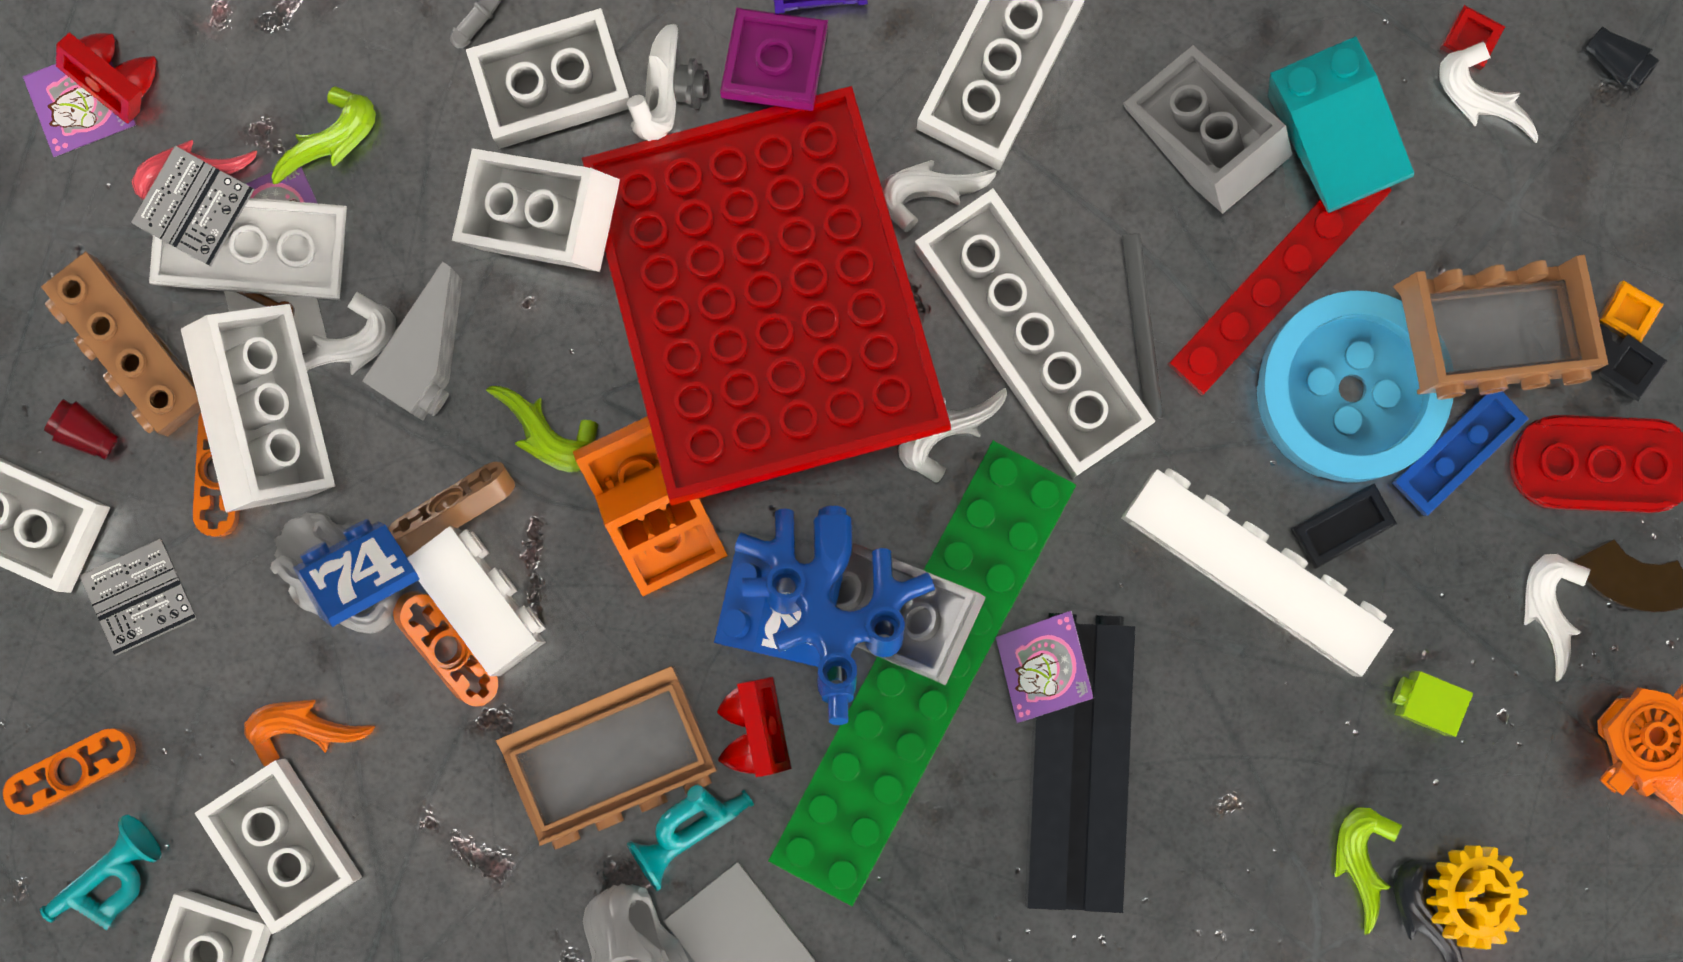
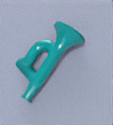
M694 785L689 789L685 799L669 808L660 817L655 830L658 844L642 845L632 841L627 843L635 861L656 891L661 889L664 871L676 856L733 820L747 807L754 806L753 801L745 790L741 791L742 794L722 804L702 786ZM702 811L706 814L683 830L674 832L681 823L698 812Z
M123 815L119 818V835L113 848L60 891L46 906H42L40 908L42 917L52 923L58 915L69 908H73L76 911L78 910L79 913H83L88 919L90 918L91 921H95L96 924L98 923L100 927L102 926L107 931L117 915L132 904L139 895L141 886L140 874L130 861L145 860L154 863L161 858L160 846L149 829L133 816ZM117 876L120 879L121 887L102 904L96 902L92 897H88L87 894L107 877Z

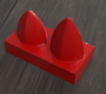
M69 32L56 44V67L128 124L140 113L141 98L150 88L155 77V56L134 58L114 68L110 65L115 52L113 34L96 33L77 39Z
M773 677L737 684L738 688L731 691L724 698L717 713L732 724L746 727L747 734L732 741L723 750L718 761L732 770L755 774L756 777L772 775L792 769Z

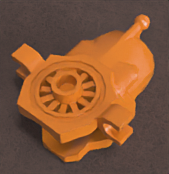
M1683 684L1678 688L1674 696L1638 687L1631 697L1616 698L1597 720L1598 734L1607 742L1613 763L1599 781L1611 792L1615 793L1617 791L1620 795H1624L1631 786L1639 795L1648 797L1654 793L1683 815Z

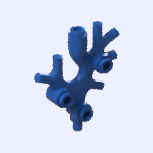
M826 506L819 509L818 516L813 521L814 559L810 563L804 564L798 562L795 558L794 511L791 509H779L775 511V538L773 540H761L742 532L738 536L735 551L755 557L767 563L771 569L766 577L742 578L743 597H767L769 606L780 614H792L799 609L801 610V617L797 623L773 634L775 645L779 652L803 643L812 644L817 649L821 660L818 665V691L822 696V700L828 703L829 723L843 725L848 723V703L854 699L856 690L857 665L851 657L854 647L858 643L865 642L867 649L876 656L889 657L896 654L902 647L905 627L904 618L899 612L900 609L908 601L934 591V583L928 572L904 582L895 580L892 575L891 550L886 548L875 549L872 551V599L868 605L860 610H841L831 601L830 592L833 585L846 570L851 557V517L847 515L846 509L840 506ZM885 634V635H888V636H890V637H881V636H879V635ZM840 680L843 683L836 684L832 683L831 681Z

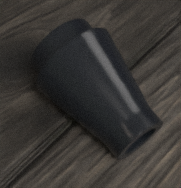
M1603 26L1586 47V50L1592 53L1624 88L1629 85L1636 91L1642 86L1660 61L1651 54L1653 49L1610 32Z

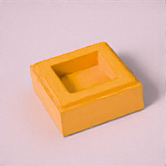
M1623 280L1617 285L1598 318L1600 324H1603L1620 337L1625 338L1628 334L1641 343L1664 304Z

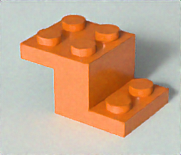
M648 416L573 451L575 460L595 496L604 525L642 597L728 556L701 498L671 506Z

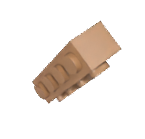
M85 251L41 286L50 298L45 302L48 310L61 324H65L68 321L79 334L73 339L76 345L91 361L96 357L107 369V372L102 375L104 380L119 397L126 394L137 407L131 413L146 432L150 434L155 430L158 434L168 437L201 411L192 376L98 258Z

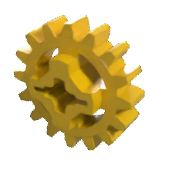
M1465 845L1464 850L1449 851L1450 862H1437L1435 865L1441 874L1440 879L1428 880V885L1436 889V896L1426 899L1427 904L1437 906L1438 912L1431 918L1432 922L1446 924L1442 936L1448 939H1457V946L1474 947L1487 950L1491 949L1492 943H1507L1504 931L1518 932L1520 929L1514 920L1515 915L1527 914V910L1519 905V898L1527 896L1528 890L1518 888L1516 883L1524 876L1523 872L1509 870L1513 858L1511 856L1498 855V848L1495 847L1481 848L1480 845ZM1486 893L1484 897H1478V894ZM1477 897V900L1469 901V898Z

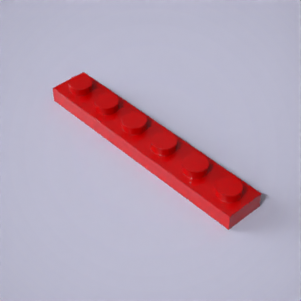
M1388 187L1330 213L1327 212L1320 199L1167 365L1201 396L1204 395L1388 196L1392 189Z

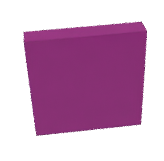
M736 8L720 89L721 98L813 111L828 33V20Z

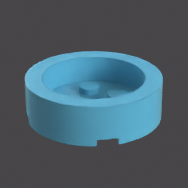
M1346 291L1325 296L1307 305L1286 321L1265 349L1257 386V402L1262 422L1268 435L1280 452L1296 466L1314 476L1347 483L1366 482L1388 476L1408 467L1421 458L1441 435L1451 412L1453 398L1438 400L1436 393L1417 394V390L1420 387L1403 303L1401 300L1389 295L1371 291ZM1438 334L1446 373L1453 372L1448 351ZM1346 376L1355 377L1363 382V395L1357 402L1346 401L1340 395L1339 384Z

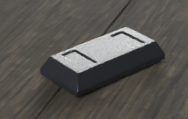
M1375 483L1296 525L1292 529L1314 569L1397 525V522Z

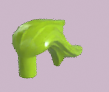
M337 86L332 87L328 93L327 101L343 109L340 117L329 128L319 133L310 135L296 134L298 143L279 159L271 176L273 184L280 183L298 168L324 156L331 155V165L336 166L369 134L375 124L376 113L372 102L366 96L351 93Z
M490 386L486 389L488 393L505 404L522 424L526 439L515 442L516 446L557 470L566 472L580 471L573 451L595 441L599 427L598 423L592 420H581L576 440L565 439L555 433L546 422L542 411V398L537 399L534 403H530L509 388Z
M1356 808L1343 819L1339 830L1335 877H1339L1347 872L1355 882L1363 902L1365 916L1364 934L1367 935L1372 931L1379 916L1381 890L1391 888L1388 883L1379 877L1371 864L1367 847L1368 839L1372 832L1395 842L1402 825L1380 815L1371 808Z

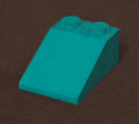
M1356 36L1270 73L1268 98L1280 121L1286 125L1288 137L1328 213L1414 177V170L1378 77Z

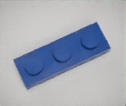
M1503 391L1483 395L1436 440L1433 446L1421 458L1408 466L1392 484L1423 516H1428L1529 418Z

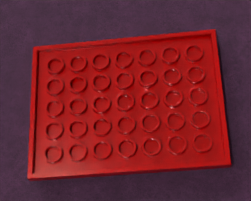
M852 86L816 95L813 111L774 106L669 134L659 140H646L582 158L584 167L593 168L620 179L605 252L671 506L951 431L947 409Z

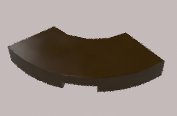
M1615 539L1609 540L1570 560L1573 563L1591 569L1585 584L1610 602L1642 612H1667L1683 608V569L1678 560L1659 565L1642 563L1626 554Z

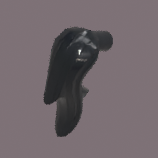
M1411 859L1402 864L1395 871L1393 877V893L1408 938L1412 940L1418 930L1434 942L1445 957L1446 962H1463L1460 947L1457 946L1456 939H1448L1442 936L1446 924L1432 922L1431 918L1437 912L1426 901L1428 899L1427 881L1429 879H1440L1441 876L1435 866L1437 862H1423Z

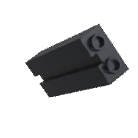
M1049 613L1048 619L1063 613ZM1072 614L1093 699L1033 718L1025 906L1028 909H1068L1123 913L1135 626H1124L1123 616L1096 615L1095 625L1078 624L1077 614Z

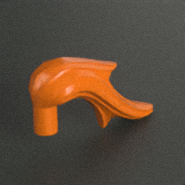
M303 700L268 704L256 709L244 723L246 738L253 746L262 765L267 766L280 758L270 739L274 735L287 733L306 737L315 742L326 753L329 743H346L363 739L372 733L375 726H347L322 719L310 711L316 701Z

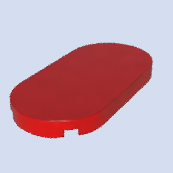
M1575 415L1547 416L1527 425L1516 437L1510 452V473L1514 484L1525 498L1538 506L1548 509L1634 513L1667 511L1683 501V432L1673 423L1661 419Z

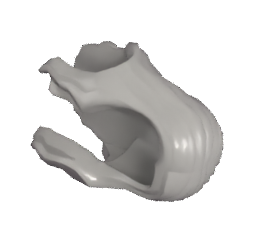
M306 512L302 516L288 521L284 525L281 535L275 537L277 550L274 556L276 560L271 563L270 569L274 574L278 573L284 581L290 584L288 592L300 608L318 615L293 569L294 566L303 562L300 554L323 542H326L328 547L346 539L343 531L355 523L347 522L344 525L332 522L325 513ZM405 588L340 624L362 633L371 634L384 630L394 619L393 609L398 599L405 594Z
M623 883L619 886L614 885L592 898L586 906L582 922L591 952V962H689L679 939L670 934L660 924L652 899L646 888L633 884L625 885Z

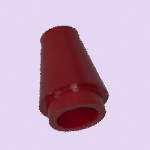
M62 399L44 428L46 433L53 436V442L95 457L98 456L103 460L107 459L119 439L118 435L113 433L111 429L98 420L79 402L75 401L72 404L65 399Z

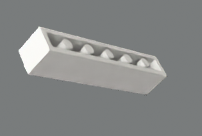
M1167 468L1165 473H1162L1156 469L1151 473L1121 519L1352 676L1362 677L1394 630L1384 623L1387 616L1381 610L1366 601H1362L1360 606L1344 596L1348 589L1326 574L1319 579L1305 570L1308 562L1292 550L1284 548L1280 553L1266 543L1269 535L1248 521H1245L1243 526L1227 517L1230 511L1227 506L1210 495H1206L1202 500L1187 490L1191 483L1174 470Z

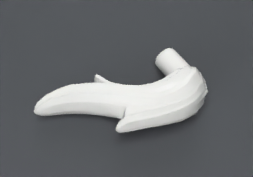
M676 24L666 25L658 33L652 44L648 61L645 98L642 95H635L627 101L628 109L634 120L630 125L633 133L638 135L639 138L648 141L659 140L666 136L674 124L676 112L674 77L678 27Z
M1484 41L1462 51L1449 53L1440 63V83L1453 103L1474 126L1477 125L1478 115H1496L1517 125L1533 142L1537 143L1538 134L1533 121L1515 101L1519 97L1520 91L1512 93L1494 92L1480 86L1471 78L1469 67L1491 58Z
M930 160L896 172L881 182L890 218L904 232H908L916 225L918 218L904 206L905 203L920 197H938L959 206L960 195L974 193L986 187L995 178L997 170L992 169L966 175L943 174L932 171L934 161Z
M356 292L347 307L368 319L366 325L359 332L340 339H327L313 335L315 347L303 354L306 370L308 371L314 367L332 362L350 363L351 375L356 373L385 348L395 333L396 318L391 310Z
M1003 388L985 402L961 411L947 410L951 431L899 444V458L904 466L919 472L935 483L939 482L945 474L946 467L928 457L932 447L938 441L955 434H968L980 437L981 435L977 427L992 417L1003 405L1007 396L1006 388Z
M1544 554L1531 567L1528 575L1524 625H1528L1533 620H1536L1548 633L1555 653V679L1559 681L1564 676L1569 665L1571 636L1578 635L1581 631L1575 628L1563 615L1557 601L1556 587L1561 578L1584 587L1591 569L1568 561L1558 554Z

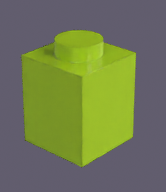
M1411 671L1409 678L1403 676L1400 679L1394 692L1392 702L1398 704L1394 715L1442 735L1456 737L1473 693L1424 672Z

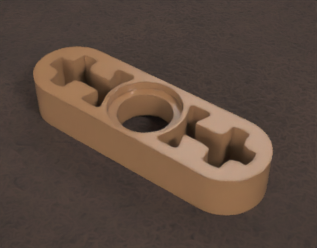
M492 462L486 464L402 515L388 529L405 556H410L449 526L459 528L503 501L514 490L515 481L503 463Z

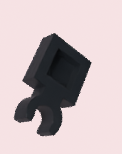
M1600 324L1608 365L1602 368L1599 376L1639 402L1664 368L1667 360L1628 334L1620 345L1613 341L1610 330L1603 324Z

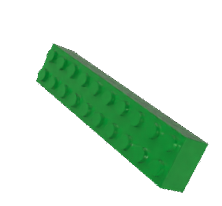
M994 440L991 442L923 571L976 591L986 597L946 685L877 656L848 709V723L839 726L772 851L768 862L853 907L1077 486L1076 484Z

